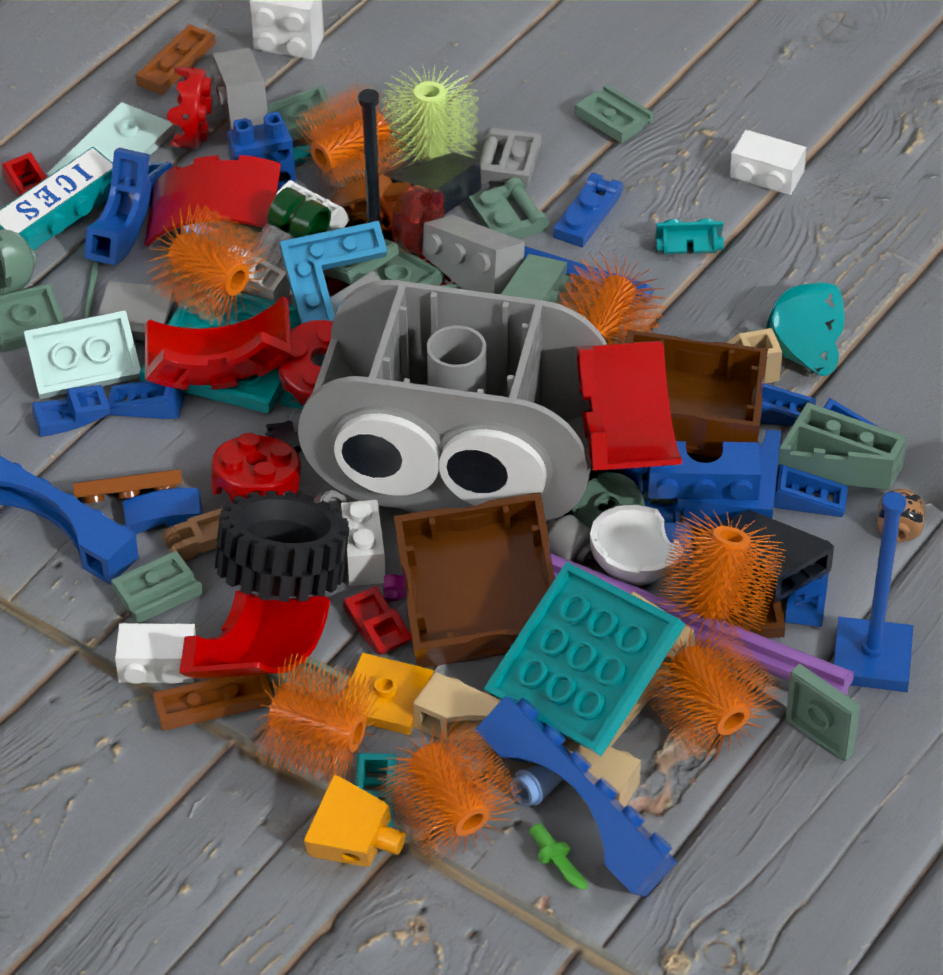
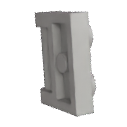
M499 128L487 129L483 138L485 145L480 157L481 184H486L489 181L506 183L509 179L517 177L522 180L524 185L529 186L541 147V134ZM501 145H505L499 165H493L492 162L496 149Z

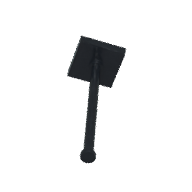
M365 89L359 93L358 100L363 112L367 223L379 221L381 227L376 115L379 93L373 89ZM393 226L390 231H382L384 239L397 243L400 248L413 255L421 247V237Z

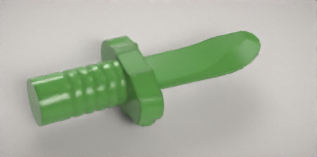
M541 823L534 825L530 829L529 834L541 848L538 853V860L541 863H555L569 883L579 889L586 890L588 888L587 881L566 858L571 851L567 843H556Z

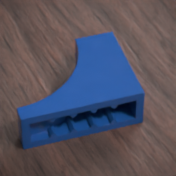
M766 430L764 441L760 446L761 482L759 500L678 499L677 511H684V521L700 528L691 521L699 522L703 526L712 529L704 522L708 524L710 522L714 528L717 527L709 519L707 521L704 517L705 515L719 527V520L723 523L727 519V512L729 518L735 517L748 509L772 518L781 431Z

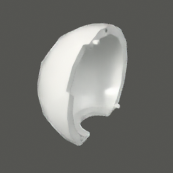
M621 505L603 511L593 521L590 532V547L597 563L608 576L631 585H648L670 574L667 570H673L670 568L675 566L667 563H674L675 559L673 558L677 557L670 553H677L672 550H678L675 547L680 546L669 542L664 528L665 520L658 509L640 505Z

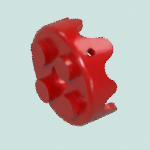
M175 66L174 73L183 76L185 80L178 82L176 85L179 93L177 102L180 105L169 109L167 118L172 124L180 126L183 133L174 135V139L170 140V146L197 149L202 141L207 142L209 122L206 121L207 114L212 113L213 95H210L212 79L207 77L206 71L202 68Z
M323 319L311 320L298 325L290 331L291 355L278 366V372L283 388L294 395L302 406L305 405L307 399L311 396L321 366L313 364L311 359L317 354H326L331 340L333 321Z
M244 433L239 437L224 442L216 449L212 456L213 495H219L222 493V489H224L232 503L233 498L239 495L247 499V493L257 492L260 496H263L265 491H275L276 495H283L285 491L296 494L301 478V460L296 450L282 440L265 435Z

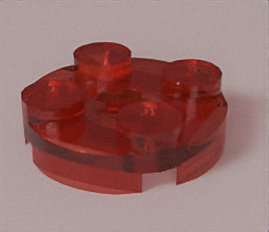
M415 185L401 196L398 202H402L403 205L400 213L394 212L391 231L394 242L398 246L403 247V250L415 254L423 253L424 223L444 217V196L442 192Z

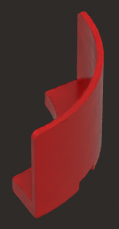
M218 155L195 158L193 164L182 168L177 165L172 167L154 183L144 245L150 247L154 241L166 234L167 231L174 230L173 221L176 229L181 227V221L186 226L187 215V225H189V216L190 225L191 217L193 219L192 223L195 224L196 216L197 220L199 218V212L201 219L203 217L202 222L205 220L207 212L208 214L211 212L212 221L216 217V219H220V222L221 220L222 222L224 220L229 222L230 220V222L233 221L235 223L238 221L241 224L269 229L271 226L267 222V215L270 205L276 197L281 163L245 155H239V160H219ZM180 208H181V215H182V220H181V221H180Z
M284 296L258 315L222 327L182 328L159 323L154 320H148L145 323V380L171 388L188 390V385H211V390L238 386V380L255 374L261 377L274 370L291 355L288 298Z
M660 341L576 346L579 393H582L583 400L588 401L589 411L582 412L585 438H588V457L593 471L682 464V457L676 444L670 413L663 343Z
M240 590L235 591L230 613L221 628L223 632L221 635L208 639L198 635L184 636L179 673L195 679L278 674L279 666V674L284 673V663L285 673L288 672L289 663L290 671H292L295 659L296 669L301 657L302 664L317 646L326 624L330 599L326 596L309 597L308 601H298L297 598H290L289 602L279 601V599L264 601L254 593L248 595L240 592Z

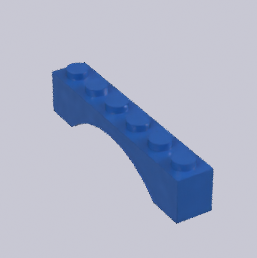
M0 456V505L31 511L48 519L62 529L73 542L80 556L82 569L110 585L112 579L119 577L139 559L136 534L128 526L114 522L107 518L100 510L88 507L81 503L74 495L62 492L52 486L48 480L38 478L26 471L20 464L12 463Z
M506 695L478 725L475 731H478L477 733L493 747L492 749L500 757L517 762H530L542 765L556 772L572 785L587 803L598 825L604 847L605 866L632 894L646 897L677 864L678 861L669 853L672 846L656 832L651 835L642 826L645 822L643 816L628 804L624 807L615 798L618 791L602 777L597 780L588 771L592 767L590 762L575 750L571 753L562 744L566 740L565 737L550 724H547L545 727L536 718L540 712L532 703L523 697L519 701Z

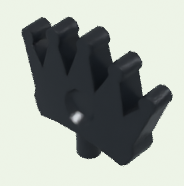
M292 421L266 425L268 432L265 433V436L274 437L286 442L296 452L302 450L298 431L294 432Z

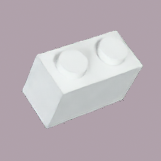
M745 130L731 154L730 178L791 195L804 173L807 147Z
M366 500L341 503L342 518H347L349 522L348 527H350L346 551L349 586L384 583L385 553L378 501Z
M119 623L115 655L118 681L134 684L194 683L195 678L180 674L179 670L184 636H196L195 624Z

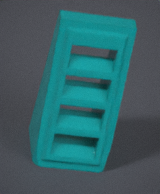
M357 753L355 786L365 791L366 786L384 785L388 787L396 783L397 780L389 781L394 779L391 777L397 776L398 772L389 775L396 771L383 768L397 766L398 759H387L397 758V755L391 753ZM367 773H387L389 776L381 779L367 777ZM392 789L387 792L366 791L371 795L377 797L378 799L386 800L385 803L389 805L391 814V821L389 827L393 828V808L395 807V804H392L395 803V800L392 802L390 801L393 798H395L396 795L390 799L388 798L393 794L391 792L395 789Z

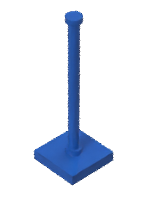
M889 492L882 499V508L885 514L870 620L838 617L834 665L854 672L851 686L908 692L914 625L885 622L900 515L905 511L906 498L901 493Z

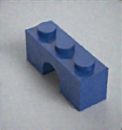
M676 441L682 457V464L648 467V498L759 500L761 482L759 442H723L722 456L718 460L710 463H700L688 456L686 441Z

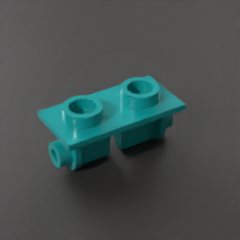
M703 218L696 222H682L678 219H669L663 223H657L655 232L657 252L663 251V255L687 254V242H693V254L717 253V250L724 249L723 236L721 237L724 222Z

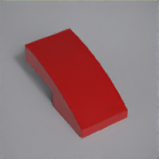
M377 586L344 599L343 607L365 641L379 656L412 642V636L396 608L390 609Z

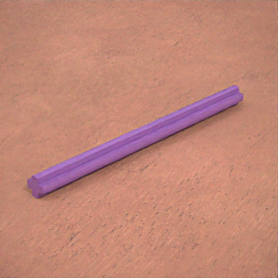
M551 553L555 577H557L567 561L630 594L633 591L662 610L672 611L667 613L677 618L693 610L673 611L688 609L689 607L676 608L679 605H664L679 603L657 597L659 595ZM697 613L679 618L685 625L691 626L695 630V641L705 620L702 616L697 621L694 620L699 616ZM707 618L702 627V632L700 636V642L705 636L704 640L700 645L701 647L704 645L709 633L713 628V626L711 628L709 627L710 619ZM713 619L714 632L716 630L717 632L715 636L711 637V642L722 629L717 619ZM726 622L722 625L724 630L730 627ZM735 625L733 626L737 629V633L732 630L728 634L729 639L726 642L731 640L729 643L731 644L732 641H737L730 646L732 647L737 644L732 650L739 647L736 650L738 652L742 647H745L738 653V655L741 652L743 653L740 657L746 655L742 660L750 654L752 655L744 662L749 661L747 665L752 662L754 663L750 666L756 665L754 668L762 665L758 668L759 670L762 669L761 671L769 672L771 675L790 682L791 671L800 663L845 695L848 694V688L853 681L854 672L753 632L748 633ZM723 633L721 635L718 642L721 640L722 636L724 637L726 635V633ZM715 640V641L711 644V646L709 647V649L715 645V643L717 642V640Z

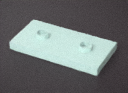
M121 102L46 174V177H49L91 147H95L112 163L114 150L117 148L151 155L175 132L174 124Z

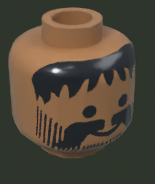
M898 488L890 491L901 493L906 498L905 511L900 515L897 542L901 543L916 539L924 528L926 511L924 501L919 495L909 489ZM883 496L878 504L876 519L877 529L881 535L885 514L882 508Z

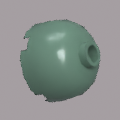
M0 230V295L23 289L30 282L37 261L35 251L29 246L28 242L20 234L11 230Z

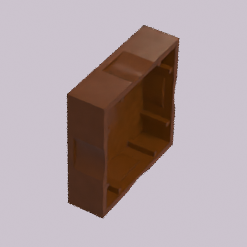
M634 330L627 331L626 343L660 341L664 345L668 398L675 440L686 441V451L688 454L720 458L722 456L723 442L758 441L763 400L762 393L768 354L767 348L723 342L695 341L678 336Z
M541 492L490 500L467 508H440L394 516L417 666L427 668L506 655L556 578L553 571Z

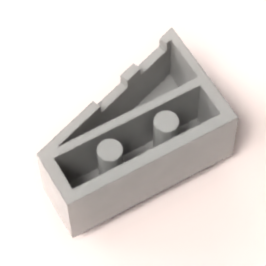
M245 48L213 53L214 64L209 65L210 78L212 79V84H214L215 93L219 97L220 106H223L229 131L233 129L234 120L247 118L251 120L253 126L264 124L263 117L268 114L265 84L251 49Z
M454 215L424 223L422 255L456 284L461 286L462 289L501 295L524 261L525 241Z

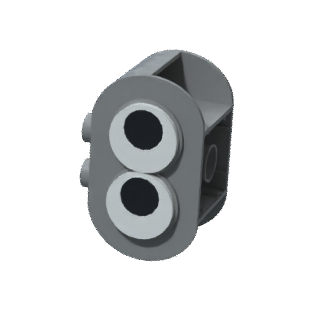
M380 280L364 284L349 293L336 311L331 328V340L316 384L299 418L298 437L301 449L311 467L326 482L342 493L360 501L377 500L378 506L398 508L409 513H416L440 508H467L490 500L541 492L546 522H549L551 519H557L568 513L577 505L585 493L591 471L588 457V438H585L582 412L589 411L588 401L583 400L582 393H579L576 346L606 345L607 343L596 327L574 310L554 302L400 280Z

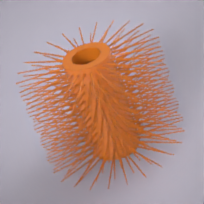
M356 94L352 95V98L349 96L350 100L346 98L344 101L341 100V103L339 101V105L336 103L332 106L331 104L330 108L329 106L327 107L328 111L325 108L324 111L329 120L325 118L323 109L321 112L319 111V114L316 112L317 116L315 114L311 115V117L310 115L308 116L313 123L312 126L308 125L311 131L307 128L308 134L311 135V137H308L312 143L308 140L305 142L311 144V151L302 150L311 152L312 157L308 158H313L315 161L313 165L317 164V173L319 168L322 170V182H324L323 171L325 172L324 178L326 174V179L328 172L330 188L331 184L333 187V180L336 184V179L339 182V188L342 181L346 186L343 176L346 178L347 183H351V180L355 182L352 179L356 175L354 170L358 174V179H365V174L363 173V170H365V158H363L362 106L357 101ZM354 99L357 101L358 107L355 105ZM378 104L376 115L378 156L381 158V162L378 158V165L381 166L379 168L380 172L381 168L382 170L384 169L383 166L386 168L391 164L387 159L386 153L390 158L392 157L388 151L389 149L392 152V148L389 147L392 144L389 140L392 142L395 140L389 138L390 136L393 137L390 135V132L394 131H391L388 126L396 124H387L389 122H386L389 117L384 119L379 113ZM334 106L339 111V114L336 113L335 108H333ZM332 109H333L334 112H335L334 115H336V118H335V117L333 116V114H332V113H333V112H332ZM312 117L315 119L318 126L314 124L313 119H311Z
M180 208L181 235L177 233L174 224L173 227L177 236L172 244L162 240L171 245L170 248L150 249L168 251V255L153 259L168 257L166 261L160 264L165 267L155 277L171 264L163 272L165 274L161 276L162 280L165 275L169 274L164 279L166 282L163 284V288L166 286V283L169 285L171 282L168 289L170 290L174 284L176 286L173 290L175 293L174 298L176 297L178 300L180 299L181 292L184 290L183 294L185 293L186 295L183 298H187L185 300V303L187 301L188 304L187 309L190 304L191 306L193 305L192 303L195 300L194 303L196 304L198 314L200 310L202 312L205 309L209 318L214 308L218 317V311L220 308L222 310L223 302L225 306L224 311L226 313L227 305L228 313V301L231 295L230 309L233 301L234 309L236 307L235 314L237 320L236 295L238 294L241 298L240 292L243 290L246 293L245 290H247L244 287L246 285L252 287L247 284L248 281L266 280L249 278V274L263 271V269L249 272L251 268L248 267L257 263H252L255 259L246 265L254 257L252 255L256 253L254 251L249 255L251 251L247 249L251 245L250 243L248 244L251 232L248 235L247 242L245 243V240L242 242L244 235L243 231L242 233L239 231L240 228L233 232L232 227L229 228L226 224L221 226L222 220L220 222L218 218L216 219L218 222L213 227L211 212H209L208 216L206 214L203 222V217L201 219L199 212V218L197 222L195 220L194 227L192 217L190 225L189 216V230L186 234L188 215L186 227L184 228L183 221H181Z
M603 257L610 275L609 277L594 260L601 273L599 275L603 280L586 264L585 266L590 271V275L593 276V278L590 277L592 280L587 277L585 278L584 274L579 271L581 268H577L581 275L579 277L583 278L581 280L585 281V283L575 282L573 279L576 276L571 273L569 277L574 282L572 286L577 287L574 289L580 292H573L567 289L566 297H572V300L575 302H566V299H562L563 302H560V305L565 304L567 308L574 309L575 312L586 318L601 333L607 344L626 343V333L628 330L642 331L652 328L653 325L648 327V323H645L644 321L646 320L644 319L649 320L653 315L647 314V311H644V309L653 310L657 305H645L643 303L646 302L642 301L651 302L649 299H664V297L641 293L665 288L636 289L635 287L650 281L647 280L633 285V279L629 281L628 277L625 278L626 273L623 276L624 265L621 276L620 271L618 276L615 259L616 275H613V269L611 274L609 263L607 265L605 257ZM636 294H640V295L653 296V297H644V296H635V295H636Z
M705 515L717 527L714 528L710 522L709 524L704 522L712 530L701 523L698 524L691 521L708 531L696 528L689 524V527L695 528L702 533L688 529L682 530L691 534L695 533L701 537H693L686 533L678 536V538L684 537L680 541L687 543L680 545L687 547H675L678 550L672 551L677 553L670 554L682 555L683 557L679 559L683 560L675 559L674 563L667 564L675 566L670 569H679L680 571L675 570L673 572L680 574H668L671 577L666 578L671 580H663L675 582L676 584L672 586L677 587L668 586L664 588L671 590H661L664 592L675 590L673 592H680L682 594L670 593L666 595L679 596L674 598H684L687 600L667 598L672 599L671 601L686 603L664 605L692 606V608L673 611L693 609L679 618L697 613L699 616L694 620L699 619L700 616L704 617L705 620L706 618L710 619L709 627L711 619L712 623L713 619H717L720 625L722 624L721 620H724L729 626H733L735 622L729 616L738 622L745 623L741 618L746 620L749 618L743 617L739 613L750 616L755 614L746 613L740 609L749 610L754 613L760 611L758 608L763 604L756 605L755 603L760 601H755L754 599H764V593L768 591H759L758 589H765L759 586H769L768 583H773L769 580H775L773 578H764L763 576H771L764 573L771 574V571L778 570L773 568L772 565L760 564L771 563L772 561L757 557L765 556L772 559L773 557L770 556H775L764 555L757 551L772 554L779 553L766 551L765 549L757 548V546L773 549L774 547L769 546L778 545H759L756 543L783 542L763 541L764 539L750 540V538L766 536L749 537L755 534L756 531L746 534L743 531L747 527L739 530L737 529L738 523L733 528L732 522L730 527L729 519L728 526H724L719 520L720 527H718ZM688 538H694L695 540L697 539L701 542L691 541ZM675 588H683L686 591H679ZM740 604L749 605V606H751L752 608H747L746 606L744 607V606H742V605H740Z
M690 626L689 647L687 645V648L684 649L681 642L683 651L680 649L681 652L678 653L673 649L676 652L674 653L676 655L675 658L671 655L666 656L673 659L672 662L661 663V665L670 667L657 670L656 672L670 669V671L654 674L659 675L655 678L666 675L665 678L655 681L657 683L654 685H657L658 689L663 685L667 687L659 690L661 692L652 697L658 696L656 700L660 699L655 705L664 701L659 705H664L659 711L666 706L667 708L663 712L668 709L671 710L669 712L671 714L668 717L672 715L673 717L667 722H670L673 718L675 719L672 723L677 721L669 730L680 724L673 731L681 727L680 730L684 729L683 731L690 738L688 742L691 740L693 742L697 736L699 737L695 741L696 743L700 740L702 741L710 733L705 741L700 745L698 744L697 748L701 745L703 746L709 739V743L706 746L708 748V745L712 744L718 734L720 736L712 749L718 740L721 748L726 735H729L730 747L732 733L736 732L738 741L737 730L739 731L740 728L749 734L742 727L745 723L750 726H758L747 722L749 718L773 717H755L757 715H750L762 711L750 712L752 709L768 707L763 704L769 701L760 705L754 704L767 699L765 697L769 694L760 696L766 692V689H764L760 694L755 695L764 686L761 684L756 687L765 676L758 679L763 673L758 676L751 674L750 671L756 665L750 668L749 666L754 662L747 665L749 661L744 663V660L740 657L743 653L741 652L738 655L745 647L736 652L739 647L734 650L730 647L733 643L737 642L736 640L732 641L731 644H729L731 640L724 645L720 644L733 629L724 637L722 636L721 640L709 649L711 644L721 637L719 635L711 642V637L717 630L713 634L709 633L701 648L699 646L705 636L700 642L698 634L694 646L691 647ZM720 644V647L718 649L716 648L715 651H712L717 645L719 646ZM673 686L669 691L664 692L668 687ZM756 689L753 693L748 694L751 690ZM655 690L652 694H650V695H648V696L650 697L651 695L657 693V692H656L657 690ZM761 698L758 701L751 703L753 700Z
M301 657L296 671L295 659L291 675L289 663L285 684L284 663L282 689L280 690L278 666L279 690L277 688L278 692H276L273 682L276 695L274 698L270 696L273 700L271 706H265L270 708L269 714L263 716H268L266 723L269 722L263 734L271 726L261 742L263 744L269 735L262 752L263 755L269 744L265 761L271 748L270 762L276 752L274 766L280 753L279 767L286 754L284 769L290 756L289 770L295 759L294 771L301 758L299 772L304 762L303 776L309 764L312 769L315 765L314 779L318 771L316 765L319 759L318 765L320 770L317 782L323 770V781L325 780L330 762L329 783L333 773L336 775L337 772L339 777L342 776L344 766L345 779L350 758V780L353 752L356 775L355 751L358 749L360 753L359 746L361 743L363 744L362 739L364 735L373 736L364 734L366 727L369 726L366 725V721L372 716L371 714L366 719L370 709L366 714L365 712L375 694L374 692L366 705L369 695L365 693L361 704L366 675L360 688L361 674L355 687L356 673L349 686L351 671L345 684L346 670L339 683L341 669L334 682L336 668L330 678L331 666L325 677V665L319 678L321 664L315 675L316 663L310 674V662L304 675L306 661L300 671ZM344 758H345V762H344L343 769H342V772H341L342 763H343Z
M445 722L435 743H433L434 728L430 744H425L424 735V746L422 744V748L419 749L412 741L418 750L416 753L406 751L413 754L412 758H387L409 762L392 766L398 767L409 764V767L387 769L396 771L389 775L406 771L401 775L391 777L395 780H400L392 784V787L399 782L404 783L395 787L396 789L391 792L393 794L388 799L394 797L397 791L402 790L397 793L398 795L402 793V795L395 802L398 803L397 806H401L395 812L402 809L401 807L405 803H408L405 805V808L409 805L410 807L404 810L406 812L402 816L406 815V813L408 815L410 813L417 815L412 818L411 822L417 817L424 816L413 822L418 830L425 827L419 832L426 830L419 839L422 840L420 844L425 842L421 848L426 846L425 844L435 834L437 836L439 832H442L436 839L434 837L433 841L428 843V846L434 841L436 843L440 837L445 835L434 846L435 850L442 841H446L451 835L450 839L445 844L443 843L442 847L437 851L439 852L444 846H447L455 835L456 837L451 845L455 841L457 842L458 837L461 836L454 850L455 852L462 837L465 836V851L468 835L473 833L476 847L474 832L478 838L476 831L480 830L482 832L481 827L483 825L485 827H492L485 824L488 820H511L490 817V815L507 811L490 814V812L503 810L499 808L508 805L494 807L499 803L508 801L506 799L509 797H504L505 799L500 797L509 793V790L501 796L496 795L504 791L503 789L510 785L508 783L513 778L507 780L508 782L503 787H499L502 784L498 785V783L503 780L504 775L500 776L497 770L490 772L491 769L495 768L493 766L496 763L492 764L495 759L482 764L487 759L481 760L485 757L486 752L482 753L480 749L486 743L479 747L475 746L478 740L474 741L477 736L472 738L473 740L470 743L465 741L462 745L463 741L468 738L467 736L470 734L468 733L463 739L461 737L457 743L453 744L462 735L463 730L456 738L454 737L455 733L453 734L452 732L443 743L447 734L444 736L443 731L444 727L446 728ZM442 731H443L441 740H440L439 743H437L438 740H439V737H440V735H441V733H442ZM407 774V775H406L405 777H403V778L396 779V778H398V777H400V776H402V775ZM410 783L406 788L400 789L403 785ZM500 789L498 792L491 794L492 791ZM503 799L498 803H494L496 800ZM426 807L424 811L416 813L418 810L421 811L422 808ZM424 818H427L425 822L421 823ZM434 829H436L434 834H431L429 836L427 835L428 833L430 834Z

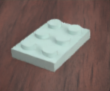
M126 310L24 331L39 399L67 394V389L96 385L105 386L140 378L139 371L141 369Z

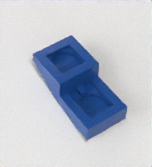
M102 385L67 389V399L32 403V415L40 437L74 430L110 414V407Z
M198 488L160 490L123 501L125 525L135 534L163 523L170 528V526L173 527L176 524L186 522L189 518L203 514L201 494Z
M829 572L788 596L785 622L822 627Z

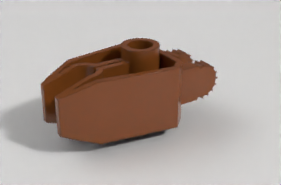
M379 174L381 230L390 231L396 218L415 214L421 209V205L418 199L407 198L413 193L410 183H392L389 177ZM365 179L347 184L332 196L330 201L343 207L350 219L344 228L367 223Z

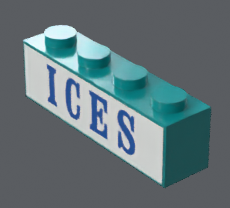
M91 147L0 209V230L17 232L35 251L40 245L56 234L61 233L66 227L82 216L87 215L91 210L108 199L113 163L95 147Z

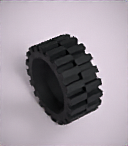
M265 491L263 496H260L257 492L247 493V499L239 495L233 498V503L227 502L220 512L214 562L215 568H218L217 574L220 578H226V583L231 587L240 585V592L248 595L253 591L258 592V598L268 600L270 596H278L279 601L289 602V597H296L298 601H308L309 595L325 596V591L334 592L337 589V585H341L343 581L350 529L348 527L349 522L347 518H342V512L338 509L330 510L329 503L324 501L315 503L314 497L308 495L298 498L295 497L294 492L285 491V495H276L275 491Z

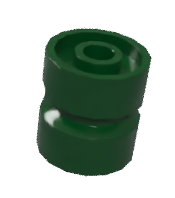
M290 187L282 189L276 195L267 215V222L271 227L284 234H290L293 239L326 232L331 220V211L328 207L315 200L310 199L306 201V195Z

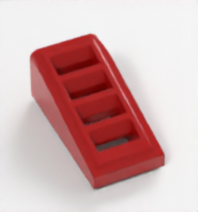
M31 152L2 164V176L17 197L47 178ZM30 173L29 176H26L22 179L18 178L24 174ZM34 180L36 181V183H34V184H32V185H29V186H27V187H25V188H24V186H23V185H25V184H27V183H29V182H32V181H34Z

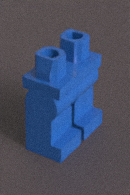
M272 112L266 114L263 117L264 124L253 126L251 120L247 118L234 120L232 131H227L229 159L239 160V155H245L281 163L280 174L286 173L287 179L278 182L277 191L289 180L296 183L292 138L280 113Z

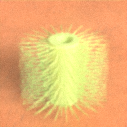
M429 74V81L426 78V82H422L419 76L420 84L409 78L416 86L408 85L414 87V89L404 83L402 84L406 87H397L409 89L411 92L403 89L397 91L395 89L396 91L391 92H399L401 94L396 95L402 96L390 95L385 98L392 99H381L397 101L392 102V104L387 103L388 105H386V107L390 108L385 109H392L386 111L393 112L384 113H390L386 114L385 117L387 118L388 115V117L392 118L387 120H393L391 121L392 123L387 124L401 125L390 127L389 129L401 133H392L390 135H394L393 137L401 138L398 140L404 144L397 146H403L402 151L412 150L406 153L408 156L405 158H411L416 155V158L408 166L418 158H421L420 162H423V159L426 161L446 155L445 152L447 154L452 153L449 150L460 151L458 153L477 150L458 148L460 147L458 145H468L463 140L470 139L465 138L476 135L468 132H478L465 131V129H468L467 127H475L470 123L476 124V122L468 121H478L466 120L477 118H469L475 115L469 111L467 112V110H478V108L467 109L473 108L470 106L475 104L467 103L471 101H463L472 96L470 94H467L469 96L457 94L458 92L472 90H463L464 88L461 87L458 88L460 89L458 91L452 90L447 92L449 89L456 88L453 86L463 78L448 84L451 86L446 89V86L443 85L448 81L447 78L443 83H438L439 77L437 82H435V78L433 82V77L432 81H430Z

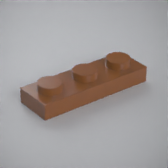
M189 24L135 75L136 84L163 95L182 77L174 73L175 66L192 67L216 44L215 34Z
M172 469L74 482L73 489L74 496L76 498L82 497L83 504L105 501L104 494L118 492L119 499L140 496V489L154 488V492L176 488L175 485L183 484L181 469Z
M267 675L214 678L152 693L162 731L271 706L272 701L270 700L272 699L270 696L273 698Z

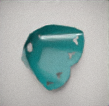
M825 282L793 286L786 290L774 303L766 325V329L772 328L781 347L782 356L820 376L831 374L839 360V352L835 341L843 332L845 322V308L840 289L837 285ZM830 294H832L833 308L825 302ZM833 319L834 321L831 323L832 330L829 331L825 322ZM824 352H828V354L825 356L827 358V361H825L824 358L820 357L819 355H822ZM821 367L824 368V369H820V370H819L820 372H817V370L814 369V368H821Z

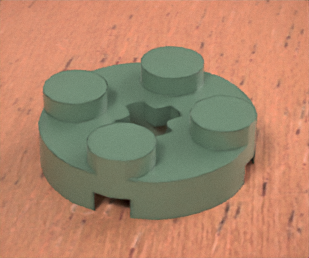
M605 472L598 474L599 477L587 483L584 495L572 511L577 519L589 528H592L593 521L603 512L599 510L600 506H607L609 501L615 502V507L621 505L645 506L642 493L632 479L619 473Z

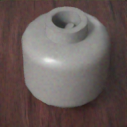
M570 514L557 519H551L547 523L550 552L582 566L587 565L594 556L590 547L591 528Z

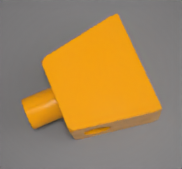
M333 775L305 836L304 843L308 856L369 867L378 849L399 855L405 842L406 833L389 827L391 814L389 805L345 779Z

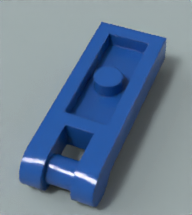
M592 172L584 188L554 226L553 238L583 248L620 198L623 191V182L615 179L607 181L603 179L602 175Z

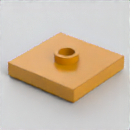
M362 652L349 681V686L355 673L354 687L360 674L359 688L364 681L365 675L364 690L370 679L367 693L365 690L361 700L362 704L365 693L367 695L372 687L366 705L374 692L375 694L365 712L366 714L370 709L366 719L371 714L372 716L366 721V724L410 735L414 727L413 703L433 677L434 670Z

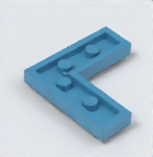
M379 221L280 241L279 248L299 323L322 319L334 320L335 314L323 270L387 256V248Z

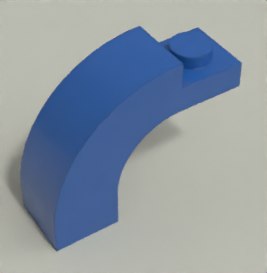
M124 148L114 150L109 197L99 219L87 226L85 259L116 265L131 251L141 231L150 199L152 183L147 182L150 154Z

